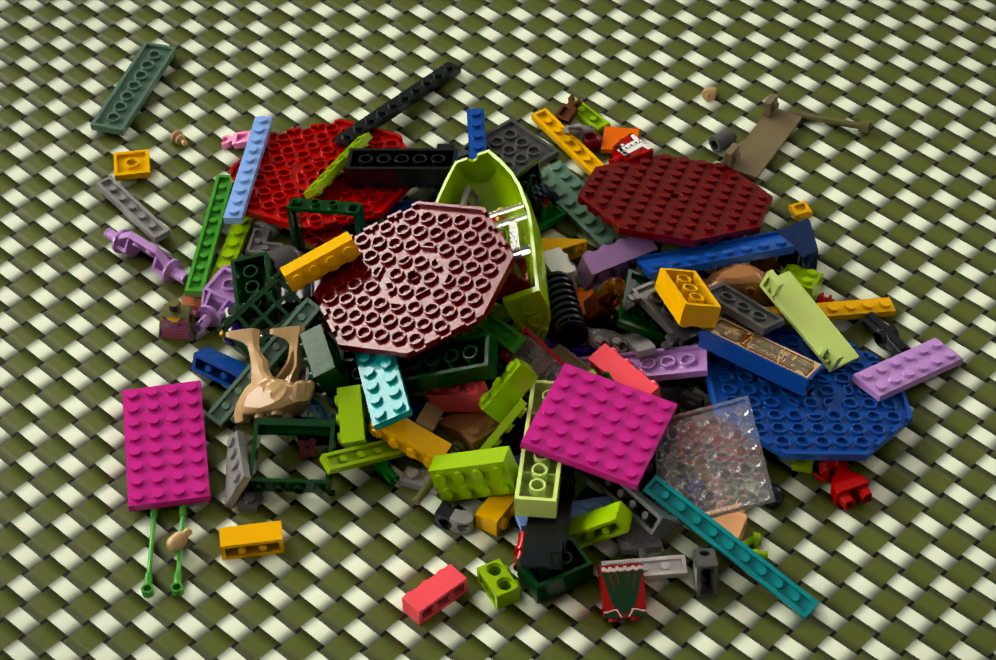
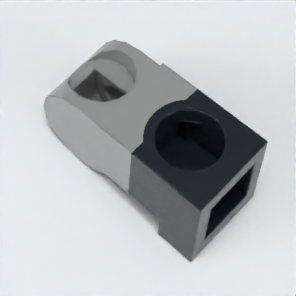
M443 499L435 512V526L459 534H470L474 530V516L469 510H459L451 507V502Z

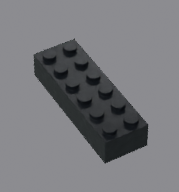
M350 148L345 168L347 187H442L454 162L459 160L458 148Z

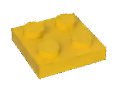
M149 149L113 153L114 177L116 181L151 177Z

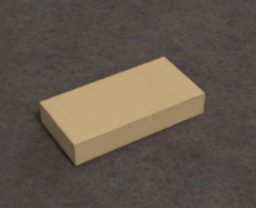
M426 402L415 423L433 433L444 410Z

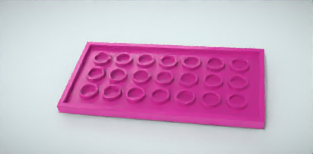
M201 380L122 390L129 512L210 502L211 493Z

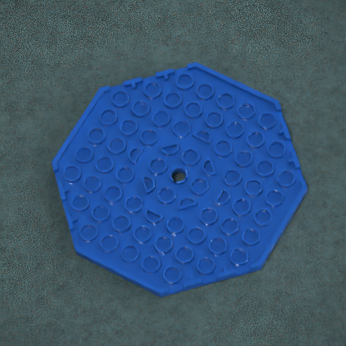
M775 329L763 335L823 364L795 329ZM850 341L848 343L859 355L858 359L832 372H829L823 366L819 381L804 396L796 394L715 355L713 360H708V376H704L715 420L784 460L866 461L912 422L913 414L905 391L878 402L851 381L853 374L881 361H879L878 356L867 350L862 352L856 349V345Z

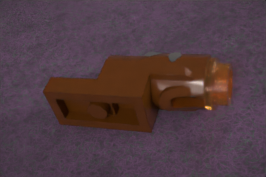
M616 276L602 282V284L593 289V294L583 302L586 312L584 320L587 327L598 328L614 314L612 304L626 288L622 278Z

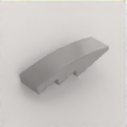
M630 331L620 334L623 340L628 343L625 352L633 351L638 359L657 354L656 346L647 337Z

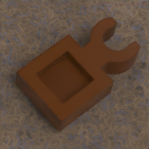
M571 94L568 98V104L562 103L554 116L560 122L571 125L579 113L577 108L583 103L581 97L575 101L574 95Z

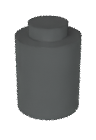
M726 128L710 137L709 145L715 153H719L729 148L732 143H736L737 135L733 130Z

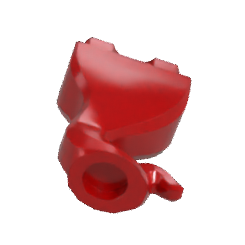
M821 460L819 462L820 474L817 472L813 473V476L818 481L828 482L831 476L830 473L835 472L831 480L830 495L836 506L841 505L845 510H848L855 506L856 499H859L864 504L871 501L870 482L864 476L850 471L847 461Z

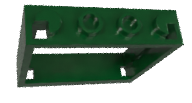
M296 197L292 198L286 207L292 246L302 251L303 254L314 249L305 248L300 212L354 216L356 235L364 232L363 228L366 227L363 203Z

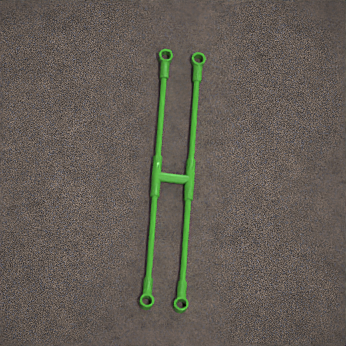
M188 504L171 506L179 507V531L181 532L184 530ZM159 508L150 510L151 527L147 573H145L144 585L141 586L144 598H151L154 595L152 565L156 519L158 518ZM183 548L177 551L174 583L170 587L174 597H180L184 593L182 584L183 573L181 572Z

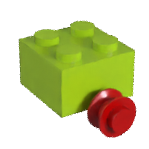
M787 264L780 273L783 274L790 271L815 303L835 301V299H832V295L825 297L824 292L820 294L823 274L817 270L804 269L796 264Z

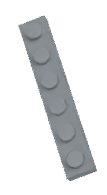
M111 175L96 182V188L154 243L171 236L170 230Z

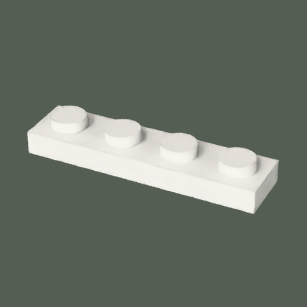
M685 554L601 561V566L642 563L644 580L687 577L688 575Z

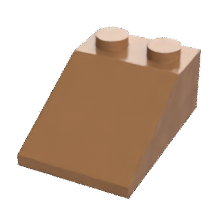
M454 412L440 420L437 424L453 441L463 442L467 448L466 451L479 450L500 425L499 422L485 412ZM503 433L502 436L499 438V439L502 440V442L505 441V439H504V433Z

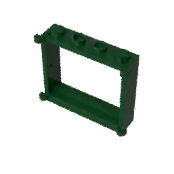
M255 418L249 465L251 479L248 482L249 487H246V491H257V493L264 491L275 493L294 492L296 494L315 493L318 495L327 493L328 496H335V490H331L333 474L328 475L327 472L325 480L256 478L261 435L330 437L328 452L335 451L336 440H338L336 420Z

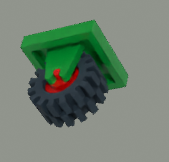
M545 183L544 185H536L534 190H530V194L527 193L540 232L567 219V213L558 206V194Z

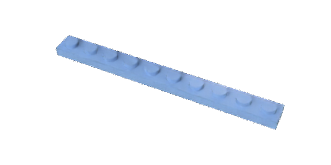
M259 116L254 119L223 216L224 224L243 223L273 125V117Z

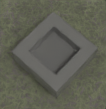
M243 490L237 504V510L257 514L263 501V494Z

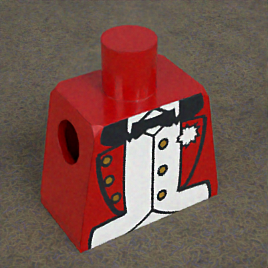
M630 133L613 146L612 158L609 159V164L653 157V149L633 133Z

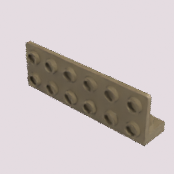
M771 93L764 102L763 117L740 147L736 143L730 145L725 152L724 165L733 168L743 176L757 180L802 121V117L778 109V95Z

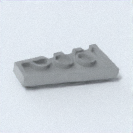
M236 430L234 435L228 438L226 444L227 462L224 506L230 509L233 508L251 479L244 432Z

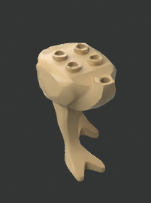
M289 326L269 329L270 335L286 339L289 343L287 362L276 377L272 376L269 371L268 360L261 353L259 329L247 328L226 332V338L242 342L248 347L251 362V383L243 390L234 411L236 424H249L252 417L254 419L256 417L294 419V416L302 415L310 407L315 382L312 380H299L302 370L300 346L302 340L300 334L305 332V327Z

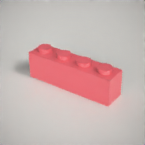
M604 343L588 357L591 368L595 369L599 376L609 372L613 381L662 398L659 384L655 380L648 379L641 369L637 370L628 358L624 359L621 357L616 348H610Z

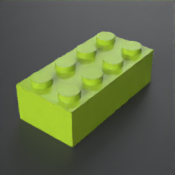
M503 446L435 455L428 473L442 501L443 499L458 501L514 494L519 467L510 447Z

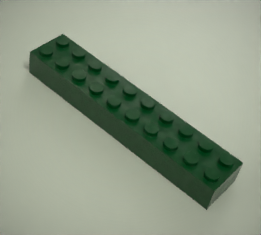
M490 332L447 339L410 359L397 357L407 394L497 378L498 343ZM355 357L342 359L350 385L360 384L363 388ZM306 366L305 381L312 380L309 375L311 368ZM315 382L310 407L314 404H320L321 406H317L312 410L328 409L315 394L317 392L331 408H335L334 397L329 398L325 392L322 393L317 382Z

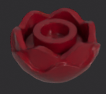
M588 132L582 137L581 142L590 151H595L601 147L603 138L596 132Z

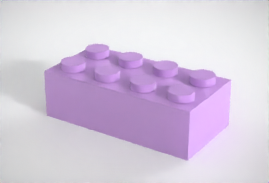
M636 237L620 238L614 244H605L596 251L592 252L590 250L585 252L576 269L577 277L584 290H590L599 286L607 279L615 280L625 276L628 269L640 270L638 269L637 257L654 254L658 248L653 240Z

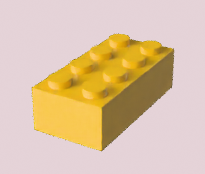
M660 268L655 290L677 323L685 328L690 326L701 329L716 328L722 307L698 273L693 270Z

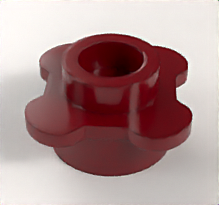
M314 438L297 441L299 458L305 459L309 456L314 458L318 455L315 446L317 441Z

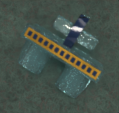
M314 392L313 401L308 405L307 416L309 419L336 420V414H339L338 408H332L333 402L329 396L323 397L319 392Z

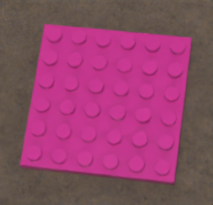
M564 363L520 443V448L636 491L678 404Z

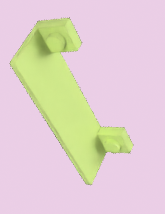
M773 269L766 272L759 286L829 372L858 359L859 355L790 271L777 275Z

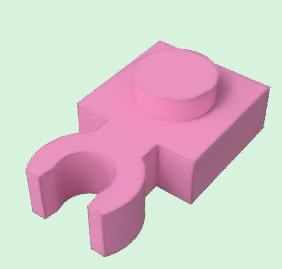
M250 131L236 132L234 136H223L222 148L228 149L232 146L234 149L245 148Z

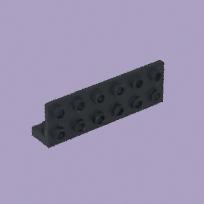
M566 465L565 473H561V487L556 519L528 517L520 562L522 569L563 570L576 483L575 468Z

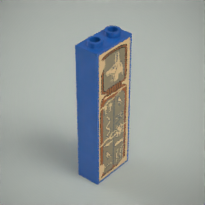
M720 315L716 328L701 329L698 338H700L699 347L801 396H804L819 381L824 366Z

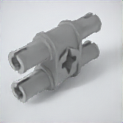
M587 327L588 337L585 343L592 348L599 349L606 343L610 348L614 347L619 352L627 350V341L623 340V337L614 330Z

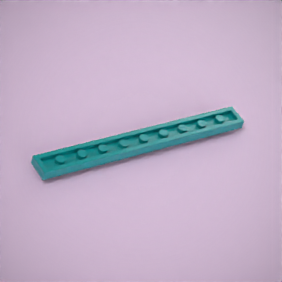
M657 475L643 489V493L805 620L808 619L820 604L814 597Z

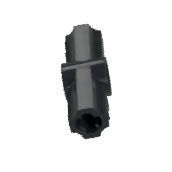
M870 312L863 318L862 324L873 334L874 341L879 347H885L893 356L911 349L899 337L897 328L892 324L887 325L876 313Z

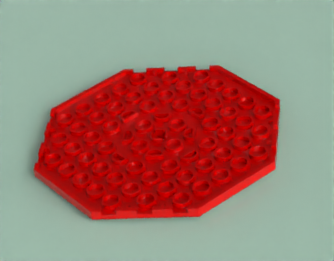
M337 119L332 124L325 125L322 122L312 124L310 128L302 130L300 127L286 129V133L276 134V132H271L245 216L289 229L287 205L292 198L301 197L306 199L303 193L346 149V147L336 144L334 137L352 126L355 122ZM377 129L370 134L373 138L368 142V147H366L407 148L400 134L382 129ZM242 158L229 169L233 185ZM343 169L341 170L342 174L332 179L333 183L323 189V194L317 198L313 196L309 199L363 203L366 222L383 218L411 188L347 187L346 171ZM300 212L304 234L355 224L354 216Z

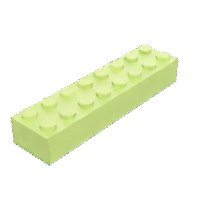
M536 380L531 386L524 435L554 381ZM525 449L521 450L514 497L515 516L556 519L563 463Z

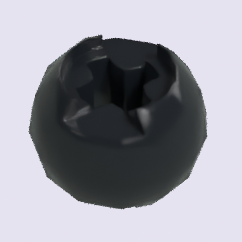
M776 483L765 484L759 491V496L763 501L762 504L767 508H777L784 502L785 495H783L781 487Z

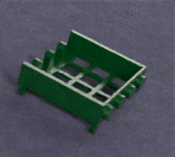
M278 271L274 277H270L265 282V286L261 290H256L250 296L251 299L247 303L239 305L236 313L226 317L222 324L217 327V330L219 332L222 330L226 334L229 331L228 329L238 320L246 328H255L263 320L271 328H279L298 308L296 307L289 314L280 304L289 296L299 305L303 301L280 278L283 274ZM279 283L286 293L277 301L269 291ZM266 295L274 304L263 314L255 304ZM278 307L286 318L275 326L267 316ZM253 308L260 317L249 326L242 316ZM319 315L306 331L319 324L326 328L325 324L321 321L324 317ZM268 333L263 339L260 337L259 347L265 346L266 341L273 335ZM231 339L250 359L248 350L240 342ZM289 350L277 363V365L271 370V372L276 367L281 368L285 365L284 360L288 357Z

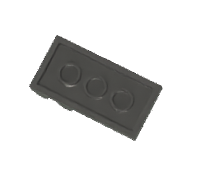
M724 282L709 288L722 307L720 316L724 317L727 314L737 320L739 324L752 329L758 335L763 336L782 327L785 319Z

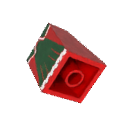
M643 564L597 566L602 618H607L608 622L621 621L620 617H629V621L642 620V616H647Z

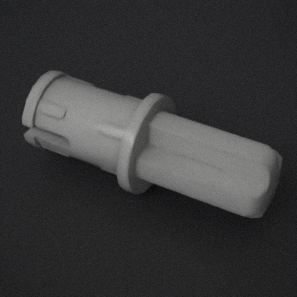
M582 124L568 125L563 128L565 135H573L577 138L584 136L588 132H595L594 127L583 126Z

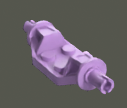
M110 227L105 230L104 237L112 241L111 246L114 252H123L133 258L142 251L154 258L151 269L161 275L164 282L172 283L177 280L181 284L186 285L189 274L182 271L180 260L175 259L158 246L132 231L122 229L116 232Z
M223 265L203 288L201 306L198 308L200 319L193 325L195 331L200 334L204 333L208 326H219L225 317L226 307L235 302L231 265Z

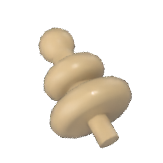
M715 87L705 88L702 91V98L707 102H712L715 99L717 89Z
M176 130L171 134L170 140L173 144L187 146L188 142L185 140L182 131Z

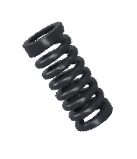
M550 272L546 276L551 312L550 325L556 344H561L566 348H575L587 339L588 328L580 302L578 301L571 276L566 272Z

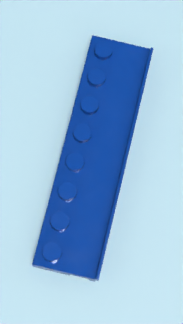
M772 231L703 244L697 247H687L638 256L637 264L638 269H643V273L650 280L657 279L660 268L693 270L697 272L736 263L794 253V246L779 235V231Z

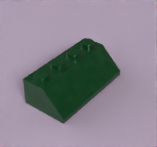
M267 251L230 260L236 309L242 303H247L251 299L250 296L256 290H261L270 277H274L273 262ZM275 286L269 293L276 299ZM265 295L255 305L264 314L274 303ZM253 308L242 316L249 326L260 317ZM275 309L267 318L275 326L280 323L279 312ZM239 320L237 321L238 325H243ZM263 320L255 328L264 330L271 327Z

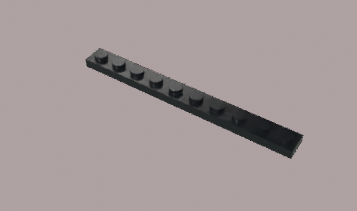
M451 62L444 63V65L335 136V143L347 148L357 137L367 132L371 134L460 74L461 66Z

